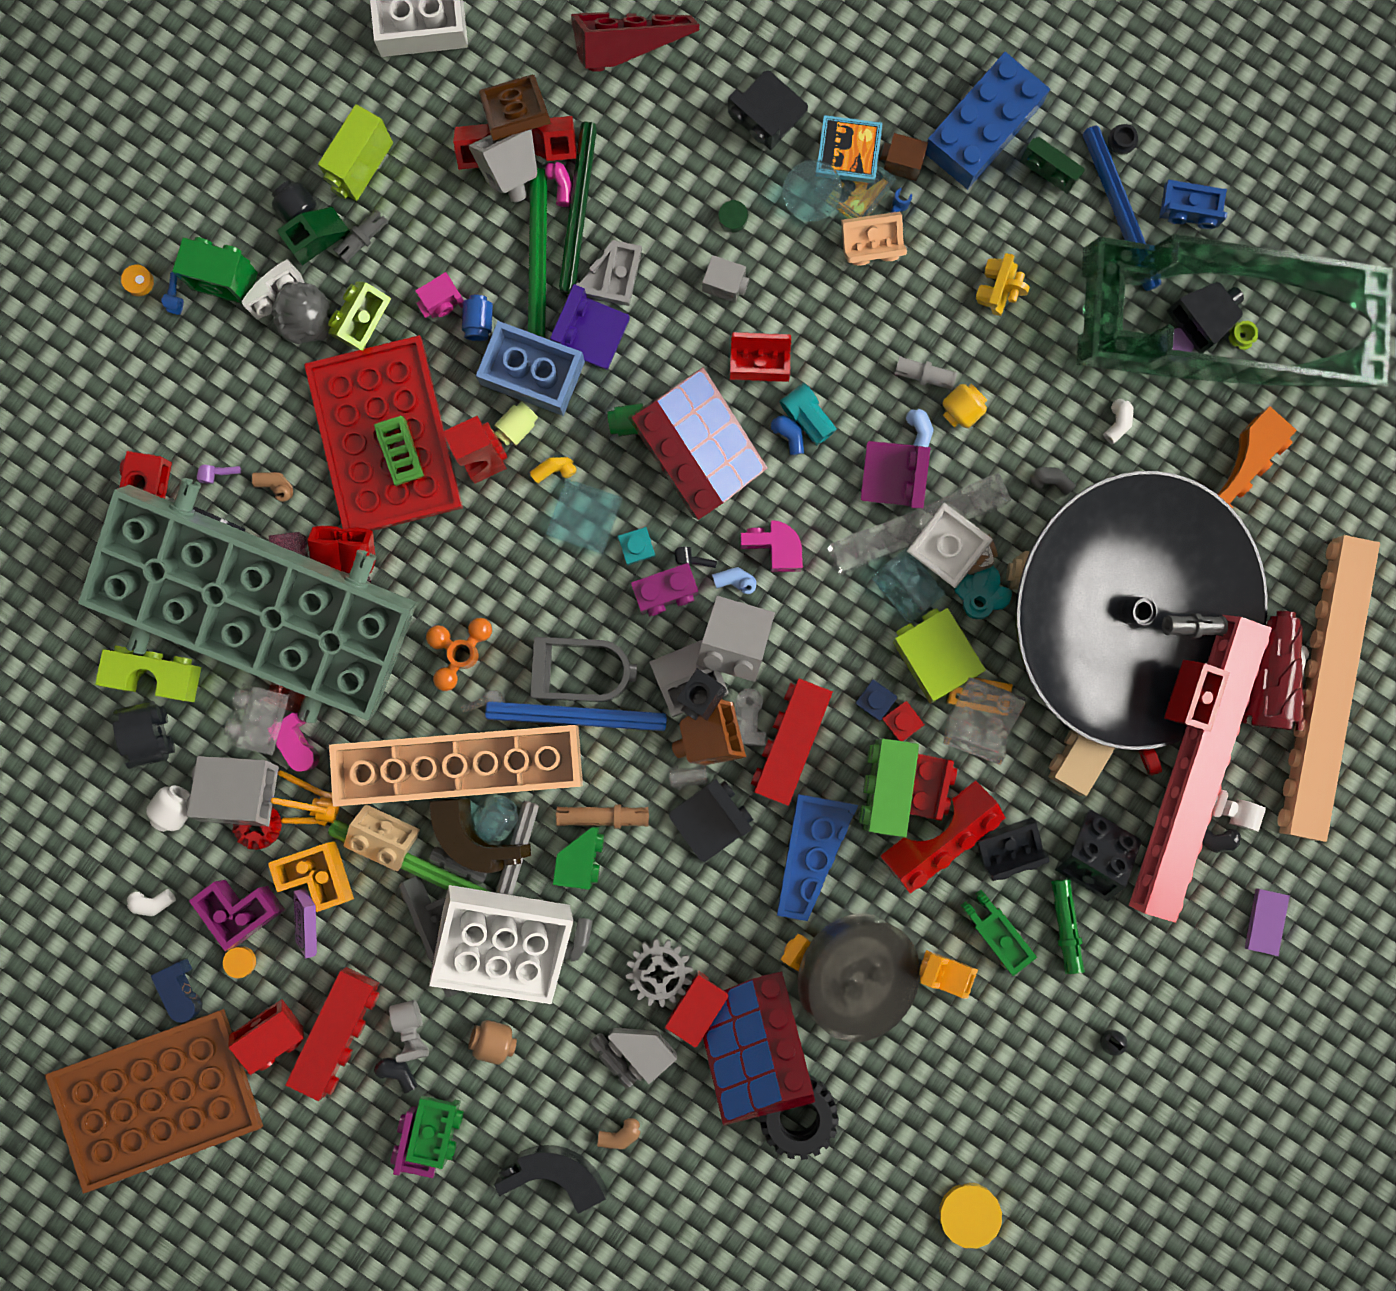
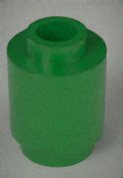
M643 403L614 407V410L607 411L610 434H618L619 437L638 434L628 417L641 409Z

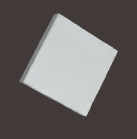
M943 503L907 552L951 586L957 588L994 539L949 505Z

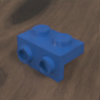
M1167 180L1164 186L1159 218L1168 219V222L1172 224H1185L1187 222L1198 224L1197 226L1202 229L1218 228L1227 218V212H1224L1227 189Z

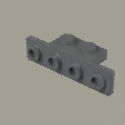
M416 876L400 883L399 887L402 892V898L407 904L414 920V926L419 932L426 948L427 957L433 965L446 897L431 903L421 878ZM442 988L447 998L460 992L459 990Z

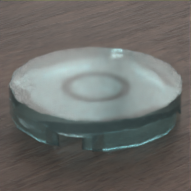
M806 160L797 164L787 174L783 184V199L788 210L805 221H819L828 217L838 207L842 197V182L837 171L830 164L820 160Z

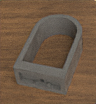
M534 637L531 681L532 699L608 702L619 697L627 689L629 682L637 681V664H630L623 650L612 642L591 639ZM552 646L611 650L622 660L624 667L622 681L616 689L603 695L551 693Z

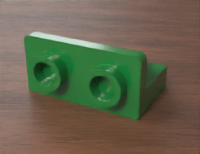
M426 1096L420 1097L405 1161L443 1169L447 1160H453L457 1141H452L454 1129H460L464 1110H459L461 1100L454 1099L453 1102H448Z

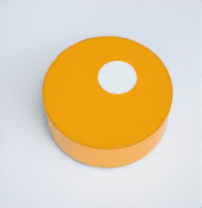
M135 264L128 266L123 271L121 283L130 294L144 296L152 290L154 278L151 272L144 266Z

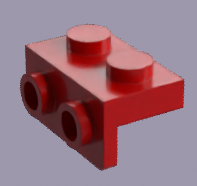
M733 332L731 336L730 380L789 382L791 335Z

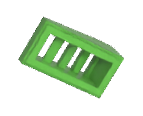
M398 416L375 424V431L394 485L397 486L424 477L406 419L403 416ZM399 429L401 430V433L391 435L388 437L386 436L387 433ZM405 441V445L390 449L389 445ZM409 452L410 457L394 461L393 457ZM413 464L414 469L398 473L397 468Z

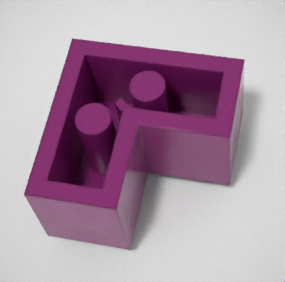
M226 879L213 882L189 900L224 951L237 947L285 911L269 886L257 888L240 900Z

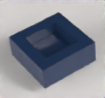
M872 679L855 705L880 722L897 699V696Z

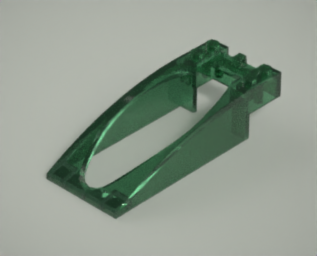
M1172 234L1157 245L1098 237L1083 248L1081 277L1086 278V295L1083 308L1084 329L1083 333L1078 335L1076 365L1148 375L1229 383L1384 388L1388 386L1393 268L1179 234ZM1193 274H1226L1260 278L1306 289L1349 304L1360 310L1369 319L1371 329L1366 339L1348 351L1293 366L1173 350L1174 327L1170 324L1151 334L1122 330L1125 284L1141 285L1157 279Z

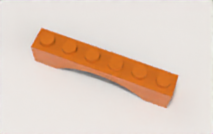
M1271 406L1261 411L1239 435V450L1235 466L1227 482L1217 493L1231 508L1233 506L1230 503L1236 496L1241 498L1252 488L1253 484L1250 481L1256 475L1262 476L1273 465L1270 459L1276 453L1281 455L1293 443L1290 437L1297 430Z

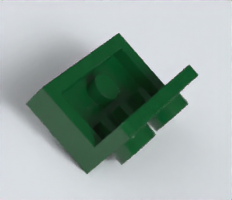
M1040 137L1031 140L1020 159V162L1048 180L1066 194L1071 191L1085 171L1084 167Z

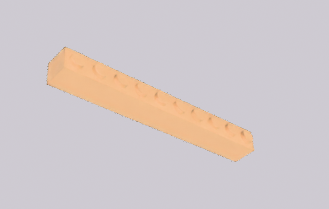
M1343 535L1332 539V542L1329 543L1326 549L1328 565L1320 582V587L1323 589L1322 598L1315 609V617L1318 620L1316 630L1312 632L1310 637L1311 659L1307 661L1304 670L1305 677H1307L1305 689L1302 690L1304 696L1303 718H1306L1304 732L1295 731L1296 723L1294 726L1295 747L1291 750L1288 764L1291 766L1290 775L1283 786V795L1286 797L1284 808L1280 810L1277 820L1278 826H1280L1279 833L1327 842L1380 542Z

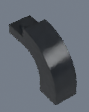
M554 1145L535 1146L521 1151L517 1157L520 1166L517 1167L516 1163L502 1169L499 1172L500 1176L494 1184L500 1197L535 1179L554 1181L566 1190L578 1214L606 1200L608 1193L598 1171L587 1159L568 1148Z

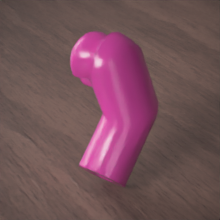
M557 161L556 164L548 163L545 168V174L549 180L556 179L557 182L556 204L561 207L570 206L572 192L570 176L562 163Z

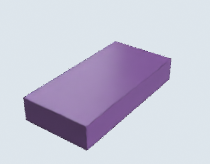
M1256 888L1245 949L1279 956L1289 895Z

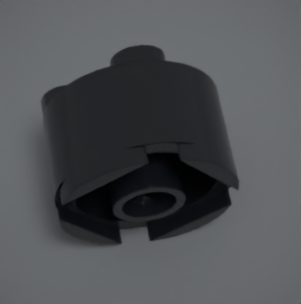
M149 701L113 711V715L119 716V720L113 722L116 744L120 755H127L130 762L124 763L128 769L168 760L169 754L175 753L173 738L171 735L166 736L164 724L168 723V715L164 706L158 707L154 701Z

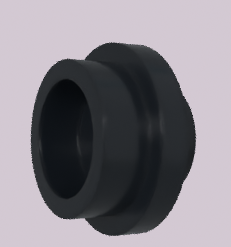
M1129 124L1115 126L1108 136L1110 148L1118 154L1132 152L1138 144L1136 129Z

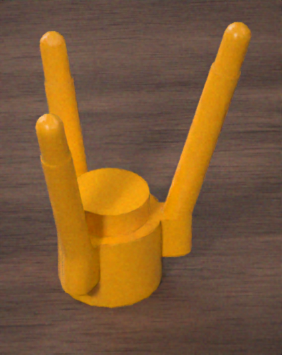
M282 770L278 771L280 777L320 796V799L314 798L312 804L271 798L270 802L272 804L310 811V816H315L282 818L281 823L327 826L328 823L336 821L340 806L333 807L331 792L323 791Z

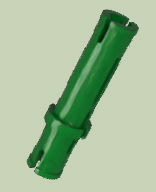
M1071 879L1051 881L1060 936V939L1057 941L1063 954L1065 974L1083 973L1085 969L1080 944H1083L1082 937H1079Z

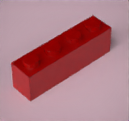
M800 678L796 681V684H789L784 696V700L789 701L785 712H778L772 727L777 729V733L773 741L767 740L762 756L766 758L763 769L757 767L751 781V785L756 786L754 793L789 806L833 691Z
M348 967L339 972L285 1086L316 1101H320L326 1094L331 1095L339 1081L336 1073L340 1065L345 1067L353 1052V1049L349 1048L354 1037L359 1038L366 1025L363 1017L367 1009H373L379 998L380 993L376 990L380 982Z

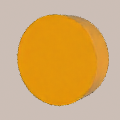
M245 946L230 949L223 958L224 971L233 978H243L249 975L256 966L254 952Z

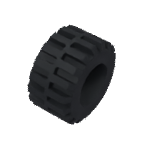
M811 1075L809 1077L815 1097V1102L811 1104L814 1105L817 1115L809 1128L803 1131H792L785 1128L780 1121L781 1111L759 1116L761 1130L766 1137V1142L770 1147L773 1145L778 1154L786 1153L789 1159H795V1156H800L801 1160L808 1159L807 1155L811 1153L816 1157L821 1154L820 1149L822 1147L827 1149L831 1145L829 1140L831 1137L835 1138L837 1133L836 1125L839 1123L834 1099L825 1084L821 1081H816L815 1077Z

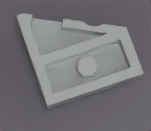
M612 240L604 250L602 257L592 264L588 274L576 285L585 288L588 298L630 306L642 246Z

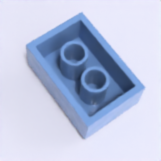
M497 321L476 378L480 385L564 416L585 360L581 351Z

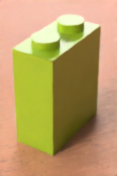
M355 104L319 161L318 166L324 174L323 179L331 185V191L339 197L346 199L348 196L358 201L393 145V141L382 119Z
M935 608L922 616L924 622L914 627L910 623L896 632L898 637L893 641L894 646L930 704L986 671L948 608L941 612L938 608Z

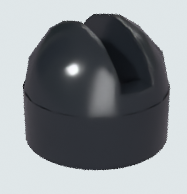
M1107 1030L1101 1036V1047L1108 1054L1118 1056L1127 1049V1039L1118 1030ZM1111 1037L1121 1044L1119 1049L1108 1041Z

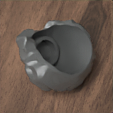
M301 282L290 284L277 294L272 305V315L278 333L285 340L295 344L315 342L317 340L324 341L331 328L328 325L329 318L327 317V311L330 309L329 301L324 293L319 291L315 285Z

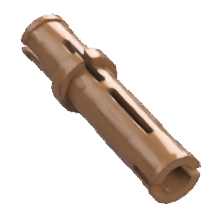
M615 805L614 807L607 808L557 807L556 809L557 826H614V829H621V826L648 827L649 807L628 808Z

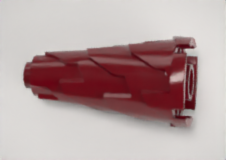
M1276 611V616H1270V620L1267 621L1266 626L1272 628L1269 635V643L1264 650L1259 666V674L1254 681L1250 693V702L1245 709L1241 724H1247L1248 717H1252L1251 725L1290 730L1293 723H1296L1295 731L1304 732L1306 718H1303L1304 696L1302 692L1301 658L1303 626L1300 624L1301 620L1295 618V612Z

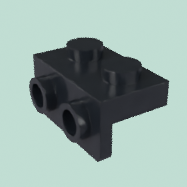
M1033 817L990 831L976 842L983 868L992 881L1004 880L1014 874L1026 870H1034L1050 862L1049 856L1042 846L1037 822Z

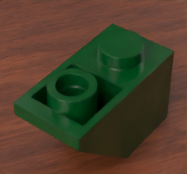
M333 207L301 213L276 230L302 266L350 233V230Z

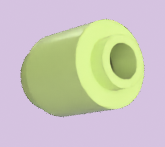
M521 401L517 406L513 405L496 422L494 426L498 430L495 432V435L506 446L510 443L516 446L535 427L534 422L538 419V416Z

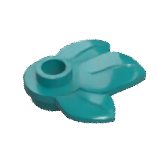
M994 565L974 575L967 574L957 588H954L955 593L963 600L965 613L972 619H984L991 614L992 610L1005 608L1012 597V590L1000 586V574ZM974 600L981 601L984 606H976Z

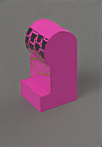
M291 713L268 727L267 730L286 762L293 770H312L319 763V752L315 747L308 744L299 728L306 722L298 718V713Z

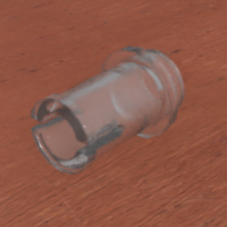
M674 766V769L669 770L671 788L677 787V790H681V787L707 785L706 766L678 769V766Z

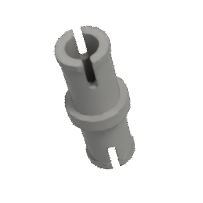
M902 356L899 357L895 375L918 380L921 385L926 386V383L947 388L951 391L953 390L958 373L932 366V362L926 361V364L903 358Z

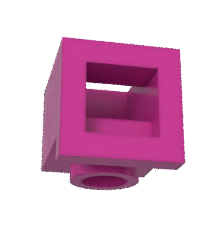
M446 272L415 290L421 299L416 304L425 318L430 315L433 319L437 316H446L454 309L453 306L459 304L460 308H463L464 300Z

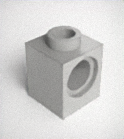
M712 255L702 282V292L736 303L739 294L744 296L750 278L745 277L746 266Z

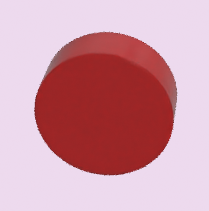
M1155 749L1139 750L1142 763L1148 775L1153 776L1162 773V767Z

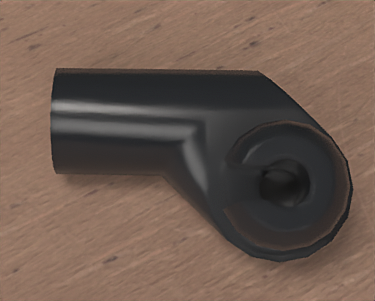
M1206 829L1202 844L1215 853L1233 851L1240 845L1241 835L1235 829H1228L1224 834L1218 835Z
M387 1057L375 1064V1075L381 1079L390 1078L398 1080L404 1094L418 1087L406 1062L397 1063L396 1059Z

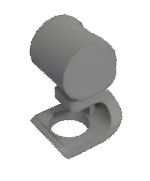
M412 1000L391 1005L389 1014L394 1032L401 1033V1042L405 1043L402 1053L396 1055V1062L402 1063L429 1056V1048L422 1042L420 1035L417 1033V1029L423 1025L417 1001Z

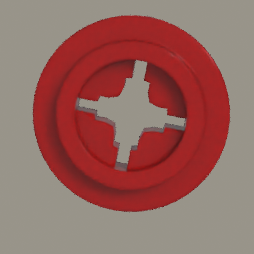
M272 806L269 827L260 826L263 833L259 831L247 833L252 825L233 824L232 832L235 834L237 842L247 847V849H264L277 840L281 832V818L278 811Z

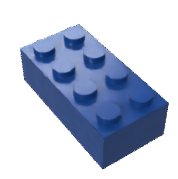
M1004 52L928 138L925 155L968 190L1043 105L1050 88L1007 52Z

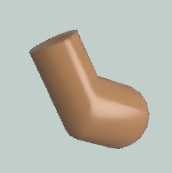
M254 472L252 474L253 487H269L276 495L275 498L281 502L292 498L293 487L283 474L279 472Z
M634 1118L626 1119L623 1128L617 1133L599 1131L597 1147L620 1150L627 1148L639 1138L641 1133L639 1121Z

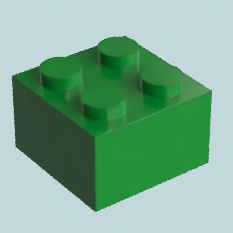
M195 237L194 240L182 238L172 270L192 291L242 304V300L254 286L258 275L256 269L250 264L251 261L241 254L242 251L230 245H224L223 248L213 246L211 241L201 237Z

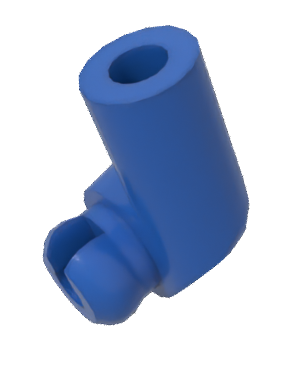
M781 415L774 418L771 422V429L775 434L780 433L788 439L789 454H804L801 426L788 416Z

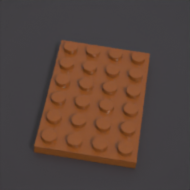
M225 1009L45 1074L83 1194L263 1127L245 1069L228 1048L229 1035L232 1033Z

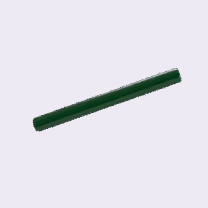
M587 121L582 122L580 126L559 290L564 294H570L573 284L576 285L597 132L596 124Z

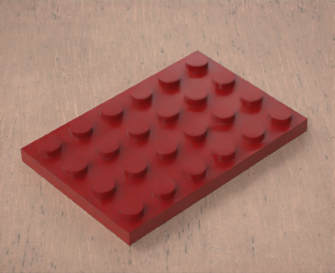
M420 335L366 348L363 351L357 350L304 364L343 529L358 527L375 531L463 509L448 443L443 434L444 427L426 352ZM403 416L407 421L424 477L395 486L374 425ZM399 429L387 433L386 436L388 437L391 435L401 433V430ZM405 441L389 445L390 449L405 445ZM407 452L393 458L394 461L410 457ZM413 464L397 468V471L402 473L414 469Z

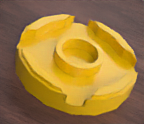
M977 1183L959 1184L952 1187L944 1195L939 1206L940 1222L944 1233L953 1243L963 1248L977 1249L989 1244L997 1236L1002 1225V1211L998 1200L986 1187Z

